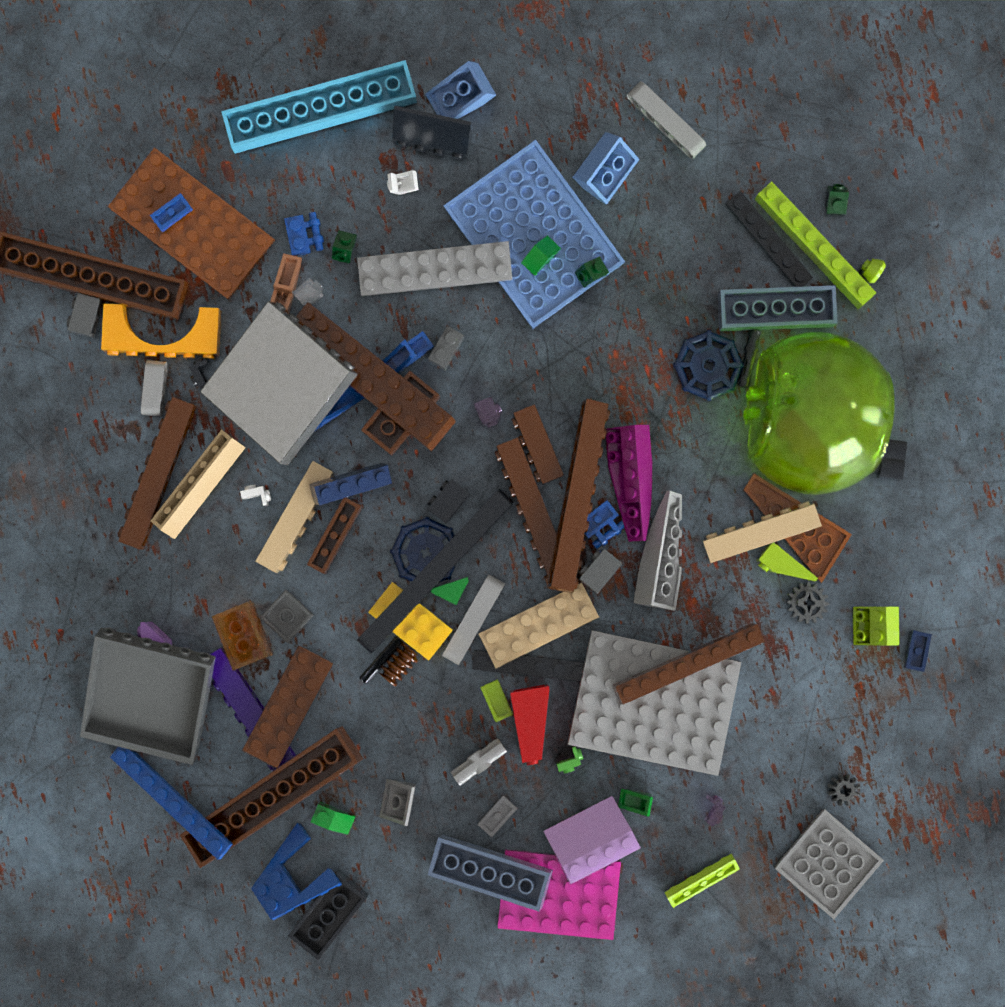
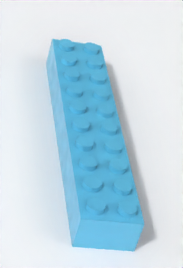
M406 60L224 110L221 113L231 148L236 154L390 111L395 106L404 107L415 104L417 99Z

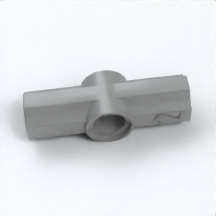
M497 738L483 749H479L471 754L465 762L450 773L461 786L474 775L485 771L491 766L492 762L505 754L507 750Z

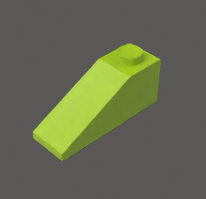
M774 542L768 544L756 559L759 562L758 566L765 572L769 570L772 573L808 581H817L818 579Z

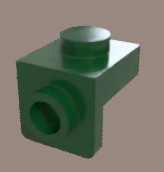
M843 184L828 186L827 214H846L849 197L847 187H844Z
M338 230L332 246V259L350 263L357 235Z
M600 256L584 263L575 271L579 282L584 288L609 273Z

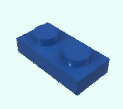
M180 193L152 213L150 217L159 229L164 232L193 209Z

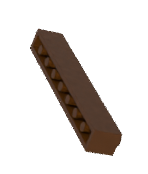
M172 397L171 401L167 402L165 418L160 420L158 429H160L159 434L152 441L151 447H153L151 455L148 454L146 457L145 465L147 466L144 473L141 472L138 483L140 484L138 490L133 492L131 508H128L125 513L124 519H126L124 527L121 526L119 529L118 542L144 550L153 527L151 520L159 511L197 406Z
M518 438L497 445V451L494 452L498 462L502 461L504 469H501L505 480H510L512 486L508 488L512 498H517L519 503L516 505L519 515H523L526 522H523L526 533H531L532 540H530L533 551H538L540 557L537 558L540 569L544 568L547 575L544 576L546 584H548L557 535Z
M751 623L612 686L619 703L624 705L765 641L758 624Z

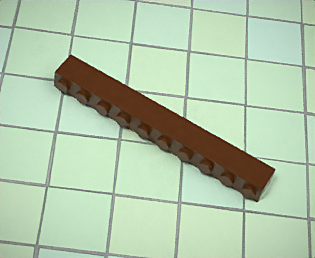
M586 399L581 405L547 584L548 589L571 593L578 586L579 579L576 576L577 571L580 570L582 565V559H580L581 551H584L586 541L583 540L584 533L588 531L589 521H587V517L591 513L593 503L590 501L591 496L594 495L596 490V484H594L595 476H598L600 466L597 465L598 458H601L603 453L601 442L606 436L607 429L604 426L605 421H608L610 410H608L609 404Z

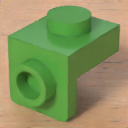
M571 746L574 757L556 762L559 772L569 773L574 771V767L581 765L580 760L583 759L580 748L576 749V746Z

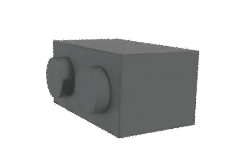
M77 293V297H74L72 301V315L67 319V330L75 334L94 338L104 301Z
M447 326L430 354L429 362L446 371L463 342L464 335Z

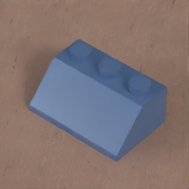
M605 132L572 178L584 190L607 205L640 159L621 137Z

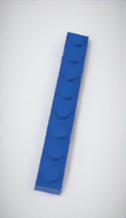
M117 747L110 758L217 860L222 859L233 843L134 750Z

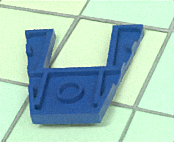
M300 823L295 825L251 888L272 920L295 910L296 907L310 902L311 899L319 895L322 896L334 887L342 885L333 870L328 868L302 892L283 865L311 839Z

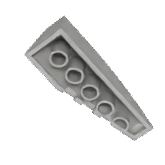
M667 491L657 510L640 562L634 597L635 604L676 611L682 567H679V557L682 556V549H679V538H682V530L679 527V521L682 520V494Z

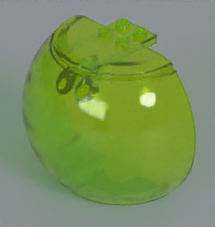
M806 332L792 335L775 342L767 350L762 351L758 360L755 385L751 386L746 392L747 408H745L743 413L745 425H750L748 439L749 458L754 459L753 463L769 479L786 489L815 495L849 488L873 473L886 452L892 432L895 411L892 379L881 362L859 343L844 336L827 332Z

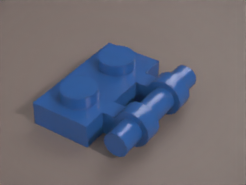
M316 212L309 213L310 220L307 222L304 221L303 215L284 218L293 256L311 253V245H315L316 251L324 250L322 244L324 239L320 234V220L317 219ZM312 228V238H308L306 229Z
M608 500L588 514L587 517L589 528L584 534L588 539L593 535L597 537V540L592 543L596 549L601 545L605 546L609 539L615 535L618 536L622 533L621 530L625 528L623 520L618 524L613 521L619 515ZM608 524L611 529L602 535L599 530Z

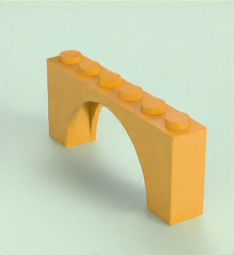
M103 304L101 350L111 356H118L119 353H126V356H138V353H143L146 357H157V354H164V357L176 358V355H183V358L194 359L195 355L203 356V359H214V356H220L222 311L219 308L199 307L196 323L184 338L168 345H153L142 341L133 332L127 317V307L123 304Z

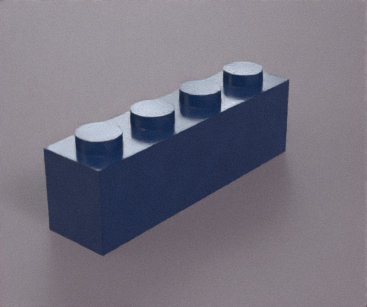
M379 463L309 484L314 503L322 505L392 484L388 465Z

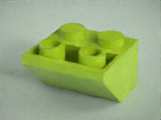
M853 607V644L875 646L899 645V607Z

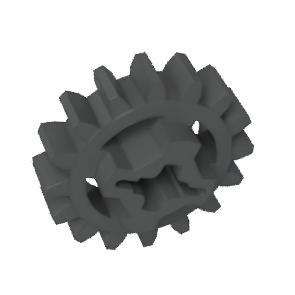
M806 582L804 587L802 583H799V589L793 587L794 593H788L791 600L786 601V603L790 604L791 607L787 611H793L791 617L798 616V622L804 619L805 624H809L811 619L813 623H816V617L822 619L821 613H827L824 606L829 605V603L825 602L824 599L828 595H822L824 589H817L818 584H814L811 587L810 582ZM804 591L803 595L799 599H796L797 595L800 592ZM813 592L817 594L819 600H816V598L813 596ZM807 597L808 601H811V605H808V607L807 605H804V601H807ZM796 606L801 608L802 614L798 612ZM816 607H819L818 610L816 611V613H814L813 615H811V614H812V611H813Z

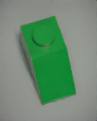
M320 801L311 823L327 830L348 835L356 816Z

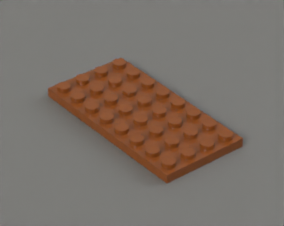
M155 147L108 206L110 210L228 300L275 241L269 234ZM181 193L193 210L162 232L150 215Z

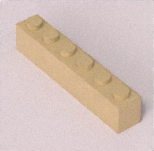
M221 429L155 514L151 522L161 531L175 539L245 447Z
M312 461L255 562L275 573H278L279 570H284L288 563L286 561L287 556L293 554L297 547L295 542L298 537L302 538L307 529L304 526L316 514L314 509L317 504L313 501L309 484L331 478L335 474L334 472Z
M807 501L798 504L799 508L791 510L789 507L780 510L779 515L772 516V514L762 516L761 521L754 523L753 520L742 523L743 527L736 529L735 526L724 529L725 533L717 535V532L706 535L703 543L710 563L821 527L815 504H810Z

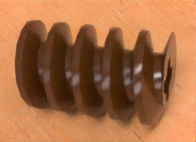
M402 643L404 650L397 649L399 656L391 655L394 660L393 662L386 661L389 667H381L384 673L379 672L393 686L398 685L396 679H403L401 673L408 674L406 667L413 668L411 661L418 662L416 657L418 654L405 643Z

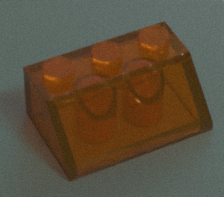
M253 601L243 603L212 616L232 670L274 655Z

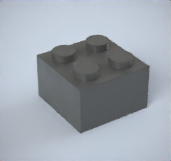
M598 549L591 556L592 562L590 565H584L578 572L580 575L578 579L595 594L599 593L622 565L606 549L601 551Z

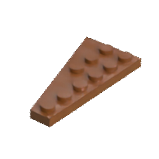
M752 474L743 489L764 516L768 514L776 516L780 514V510L789 507L791 510L799 508L798 504H801V502L756 474ZM818 514L821 527L785 538L784 540L811 573L818 578L817 580L822 583L852 534Z

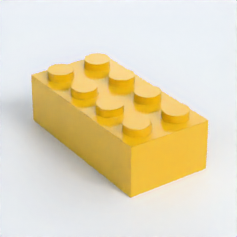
M392 582L368 613L377 619L403 589ZM419 603L393 630V633L427 660H430L453 629Z

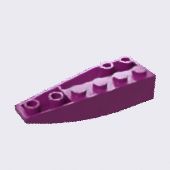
M630 425L607 428L608 468L628 542L646 541L652 501L649 425Z

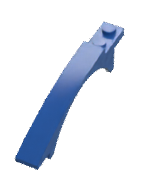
M422 331L410 341H402L382 361L400 374L405 368L433 349L434 345L424 331ZM349 386L316 430L363 400L364 397Z

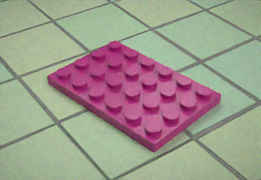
M505 849V855L552 869L553 872L544 904L540 911L500 899L499 929L607 940L614 939L621 861H615L569 884L555 854Z

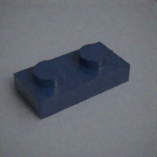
M911 630L904 668L925 672L932 634Z

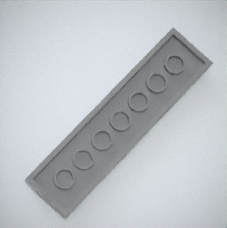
M509 241L357 258L361 296L513 280Z

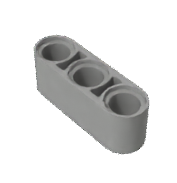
M146 361L141 401L142 415L161 417L163 414L168 370L167 362Z

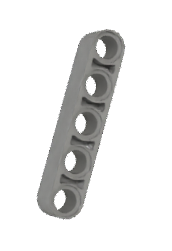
M642 81L626 95L629 101L689 158L694 159L706 146L703 138Z
M490 574L487 576L444 651L443 657L459 666L505 585L504 582Z

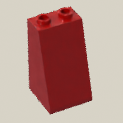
M548 684L510 690L522 763L526 762L527 765L538 764V760H542L549 698Z

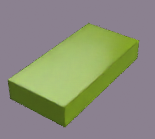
M498 679L480 687L495 722L513 715Z

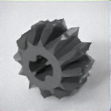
M839 773L837 776L838 780L834 777L831 778L834 782L833 785L827 784V787L832 789L827 794L832 796L831 801H837L839 806H842L843 803L846 806H850V800L854 803L857 801L854 795L860 796V793L855 791L860 788V785L855 784L856 778L850 779V775L847 773L843 778V775ZM842 786L847 787V791L845 790V794L840 792V789H843L841 788Z

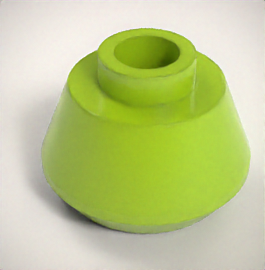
M875 258L867 259L861 267L863 270L862 275L868 283H875L886 267L885 262Z

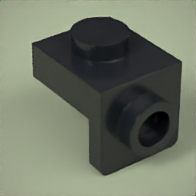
M198 359L189 367L193 374L190 378L194 386H198L200 389L207 383L201 369L211 365L207 359Z

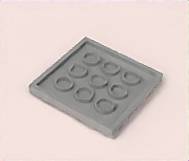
M823 808L774 868L831 918L835 919L884 860Z

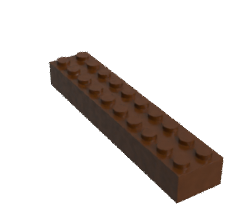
M0 231L1 274L76 294L80 293L99 298L102 301L113 304H123L125 307L177 321L180 319L189 287L185 280Z
M309 302L297 314L296 317L299 319L298 323L300 325L309 327L313 331L312 335L317 338L318 336L327 343L326 347L329 350L331 348L341 355L339 358L343 362L346 360L354 366L353 370L358 375L349 386L430 451L436 447L455 424V419Z
M341 726L205 818L233 843L230 847L231 849L364 758L344 727ZM187 830L180 834V837L200 868L216 859Z

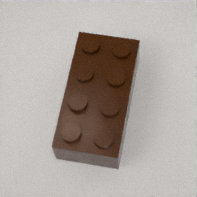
M411 371L405 375L404 379L436 403L439 400L440 395ZM379 409L361 429L366 436L391 456L410 435Z

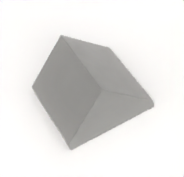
M386 779L379 817L408 826L416 784Z

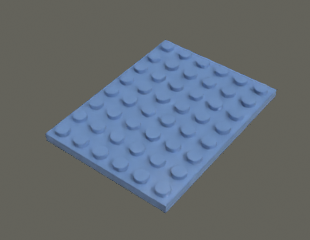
M536 140L443 206L471 245L509 241L513 280L498 283L532 329L625 263L619 252ZM548 235L561 250L534 276L521 262L534 245ZM600 256L609 273L584 288L579 282L575 271L584 263Z

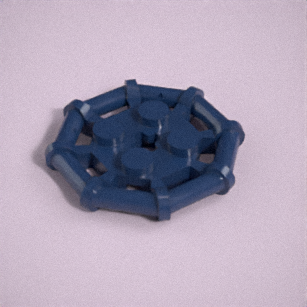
M707 330L705 333L682 341L683 344L675 363H673V368H675L684 392L687 391L706 399V401H711V399L736 390L735 386L744 363H742L734 340ZM706 340L707 346L699 349L695 348V344ZM712 340L724 345V348H715L712 346ZM688 350L693 353L689 363L684 362ZM726 351H730L734 363H729L725 354ZM707 360L710 363H714V366H712V370L710 371L708 368H704V365L706 364L705 361ZM683 368L690 369L693 379L688 381ZM728 369H734L730 380H727L725 376ZM697 381L700 384L707 385L706 391L693 386V384ZM720 381L724 384L723 387L712 391L711 385Z
M429 517L406 526L402 525L393 548L390 549L399 573L398 576L412 582L416 575L409 572L412 568L422 571L444 548L442 540L447 537L448 542L453 539L454 529L452 527L449 528ZM424 527L425 533L417 536L412 535L411 531ZM431 527L443 534L437 537L430 534L429 529ZM407 536L411 540L407 549L403 550L401 546ZM426 547L430 548L431 556L423 558L421 550H425ZM400 554H406L410 564L408 567H404ZM455 566L442 578L440 582L445 581L447 579L450 580L452 578L451 575L455 569Z

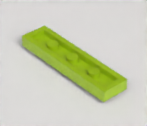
M730 854L727 857L721 858L713 865L705 867L694 876L688 877L682 883L671 887L664 893L674 908L738 871L740 868L733 855Z

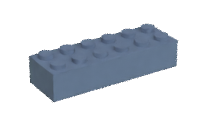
M836 285L720 290L717 294L719 332L834 327L838 324Z
M441 835L436 843L428 875L540 911L544 904L553 870L450 836Z

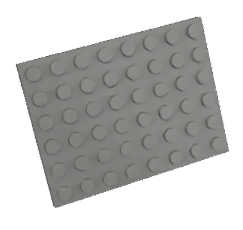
M591 630L567 744L718 776L742 662L725 659L622 705L619 703L612 685L688 651Z

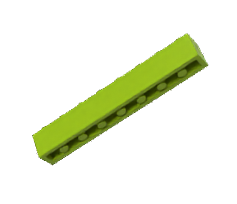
M772 181L758 193L754 200L857 309L861 308L876 294V291Z

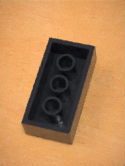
M339 870L335 875L342 885L334 887L322 896L319 895L288 935L290 939L318 961L369 895Z

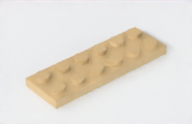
M580 583L574 589V592H562L479 633V636L495 669L599 618L583 584Z

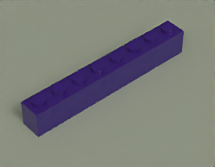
M221 647L210 654L216 656L212 675L214 681L212 683L218 691H222L225 696L223 700L228 707L232 706L236 712L234 713L235 718L239 723L244 724L246 727L245 733L249 737L264 706L225 648ZM291 746L287 749L278 768L297 756ZM267 765L272 772L276 770L275 768Z

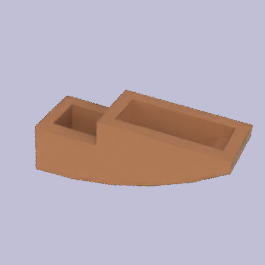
M283 253L270 301L281 303L286 307L285 312L289 314L302 258Z

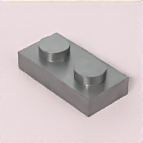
M502 795L477 825L490 837H493L518 808Z

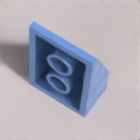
M468 61L429 90L426 96L437 115L459 119L483 106L494 98L496 94L480 65Z

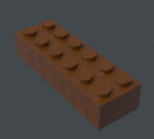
M298 646L241 751L277 769L333 663Z

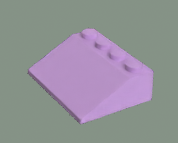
M612 796L543 831L569 884L640 849L630 826Z

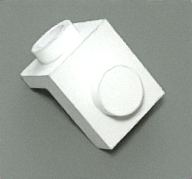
M416 171L387 174V186L391 193L401 195L419 190Z
M249 485L244 487L245 490L240 491L242 499L246 500L261 496L263 506H269L268 501H271L269 489L266 490L264 486L256 487V485Z

